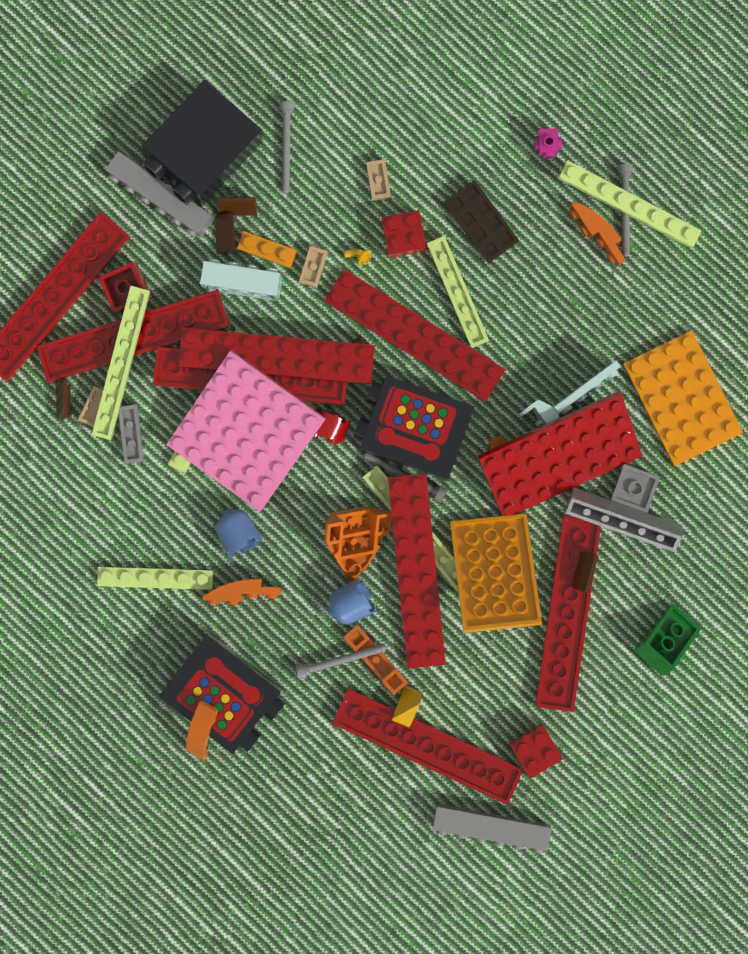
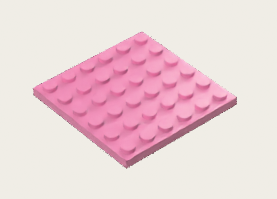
M231 350L166 445L261 512L326 418Z

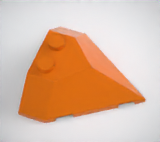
M359 507L332 512L325 526L324 541L349 583L357 579L361 571L364 572L380 548V541L384 535L387 536L391 531V511Z

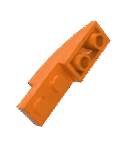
M573 202L569 207V213L574 220H578L581 225L579 228L585 237L588 236L589 239L597 236L596 241L601 248H605L608 253L606 256L611 264H615L618 267L624 263L626 259L617 247V244L622 239L613 227L593 210Z
M263 579L240 580L210 591L203 596V600H208L207 604H219V601H227V605H238V602L243 601V594H246V598H258V594L266 595L265 598L277 599V595L282 594V587L263 586Z

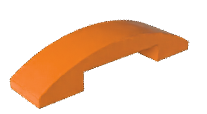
M358 624L343 637L355 652L377 646ZM383 652L362 658L393 695L408 684V681Z
M201 700L190 724L186 750L188 753L205 761L209 746H207L211 727L215 723L218 709Z

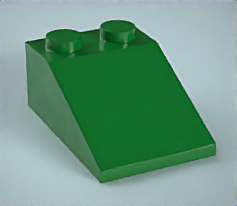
M671 604L645 633L633 651L662 676L674 670L701 628L679 608Z

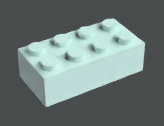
M215 259L203 262L200 285L204 290H219L220 293L279 302L283 279L281 274L277 273V269L266 268V271L258 270L259 267L254 265H247V268L239 267L240 264L228 262V265L220 264L221 261Z

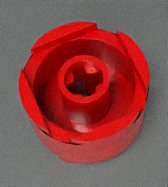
M316 407L315 411L324 416L326 420L314 436L318 438L324 436L327 438V442L334 445H339V442L343 443L351 421L347 420L344 422V417L328 410L320 412L321 408Z

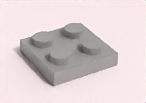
M623 464L610 500L648 513L660 477Z

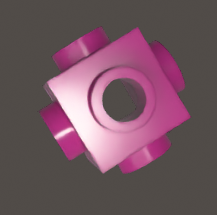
M558 128L539 129L537 139H534V150L538 151V156H543L544 159L554 158V156H557L559 149H562V138H558Z

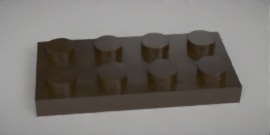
M475 180L443 202L488 264L520 241Z

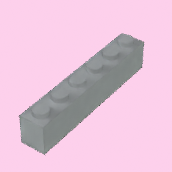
M119 151L105 169L109 174L108 178L116 184L118 181L124 185L123 188L127 192L138 194L140 196L139 199L143 203L154 205L155 211L163 216L165 214L170 216L171 222L177 226L183 225L186 227L185 231L193 237L197 235L201 238L214 220L211 214L192 201L188 205L181 202L173 194L170 186L160 179H155L144 168Z
M573 487L567 502L565 514L672 552L676 551L682 538V525Z
M436 804L432 829L436 830V833L440 835L452 833L455 834V837L466 839V836L474 837V841L477 842L490 840L495 845L504 846V843L511 844L512 848L523 850V847H527L536 853L548 851L552 830L548 824Z

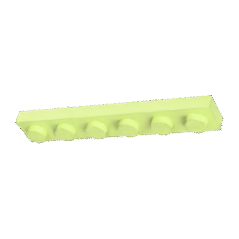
M445 236L428 242L427 247L470 347L475 348L489 342Z
M98 567L97 586L213 590L214 570Z

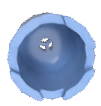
M228 509L221 513L222 517L217 521L215 529L229 558L235 557L234 553L240 550L242 554L258 545L257 541H262L259 532L245 511H232V509Z
M360 578L335 590L329 597L330 607L327 608L328 613L332 619L336 618L341 624H351L377 611L375 605L371 606L369 599L372 596L365 583H360Z

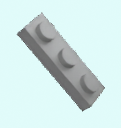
M138 405L121 406L119 422L124 464L145 462Z

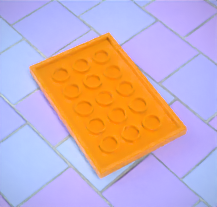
M692 330L623 364L673 467L743 433Z
M527 514L450 521L463 633L542 625Z

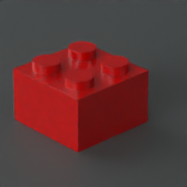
M419 210L382 217L388 259L426 252Z
M131 262L98 277L114 313L124 311L130 286L149 290L137 262Z
M542 723L508 742L530 779L563 760Z

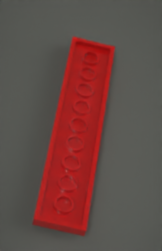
M102 212L96 216L0 330V377L6 382L11 380L37 349V346L44 341L131 238L130 235Z
M345 269L324 300L326 304L484 402L487 401L506 370Z
M214 290L145 312L133 357L157 350V347H167L180 343L182 328L219 331L230 327L220 291ZM121 320L37 346L47 383L110 365Z
M182 328L178 366L217 370L232 350L265 375L371 384L375 345Z
M157 347L153 378L154 386L203 391L217 371L179 367L180 349ZM267 375L301 401L345 405L347 382Z
M422 473L388 477L407 669L446 665L427 475Z
M564 515L562 517L535 701L536 707L574 712L593 579L588 593L573 589L572 586L581 553L588 552L597 555L601 529L599 525L576 517Z
M347 689L332 722L333 725L506 805L509 804L524 771L523 768L417 719H413L410 727L394 722L392 717L395 709L352 689Z

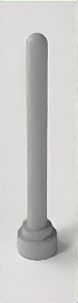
M282 101L279 102V111L283 115L282 192L287 194L290 191V115L294 111V102Z
M621 164L618 165V174L622 178V189L629 192V177L633 173V165ZM622 213V254L627 257L630 254V216Z
M363 453L365 460L396 476L410 475L372 454ZM427 483L428 493L432 494L435 501L441 503L447 493V489L442 486L440 488L436 486L435 488Z
M381 644L311 665L297 664V675L299 680L307 678L311 672L385 652L387 647Z

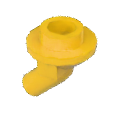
M370 249L344 250L345 258L357 257L358 265H366L372 257Z

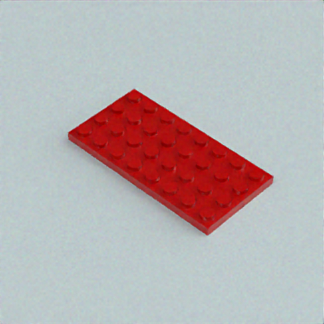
M617 391L477 456L501 516L518 514L643 455L623 396L620 391Z

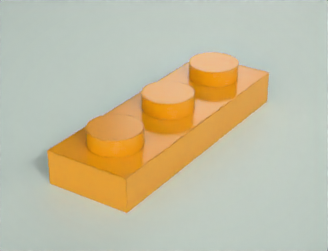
M243 231L237 247L239 251L291 269L297 254L295 249Z

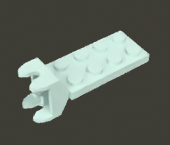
M614 361L552 407L540 400H536L521 411L519 415L523 416L532 410L539 419L535 423L536 426H539L541 423L542 425L558 419L559 414L561 416L572 408L571 404L573 402L577 404L588 396L586 394L588 391L592 393L603 385L601 381L604 379L608 381L619 373L617 369L621 366L617 361Z

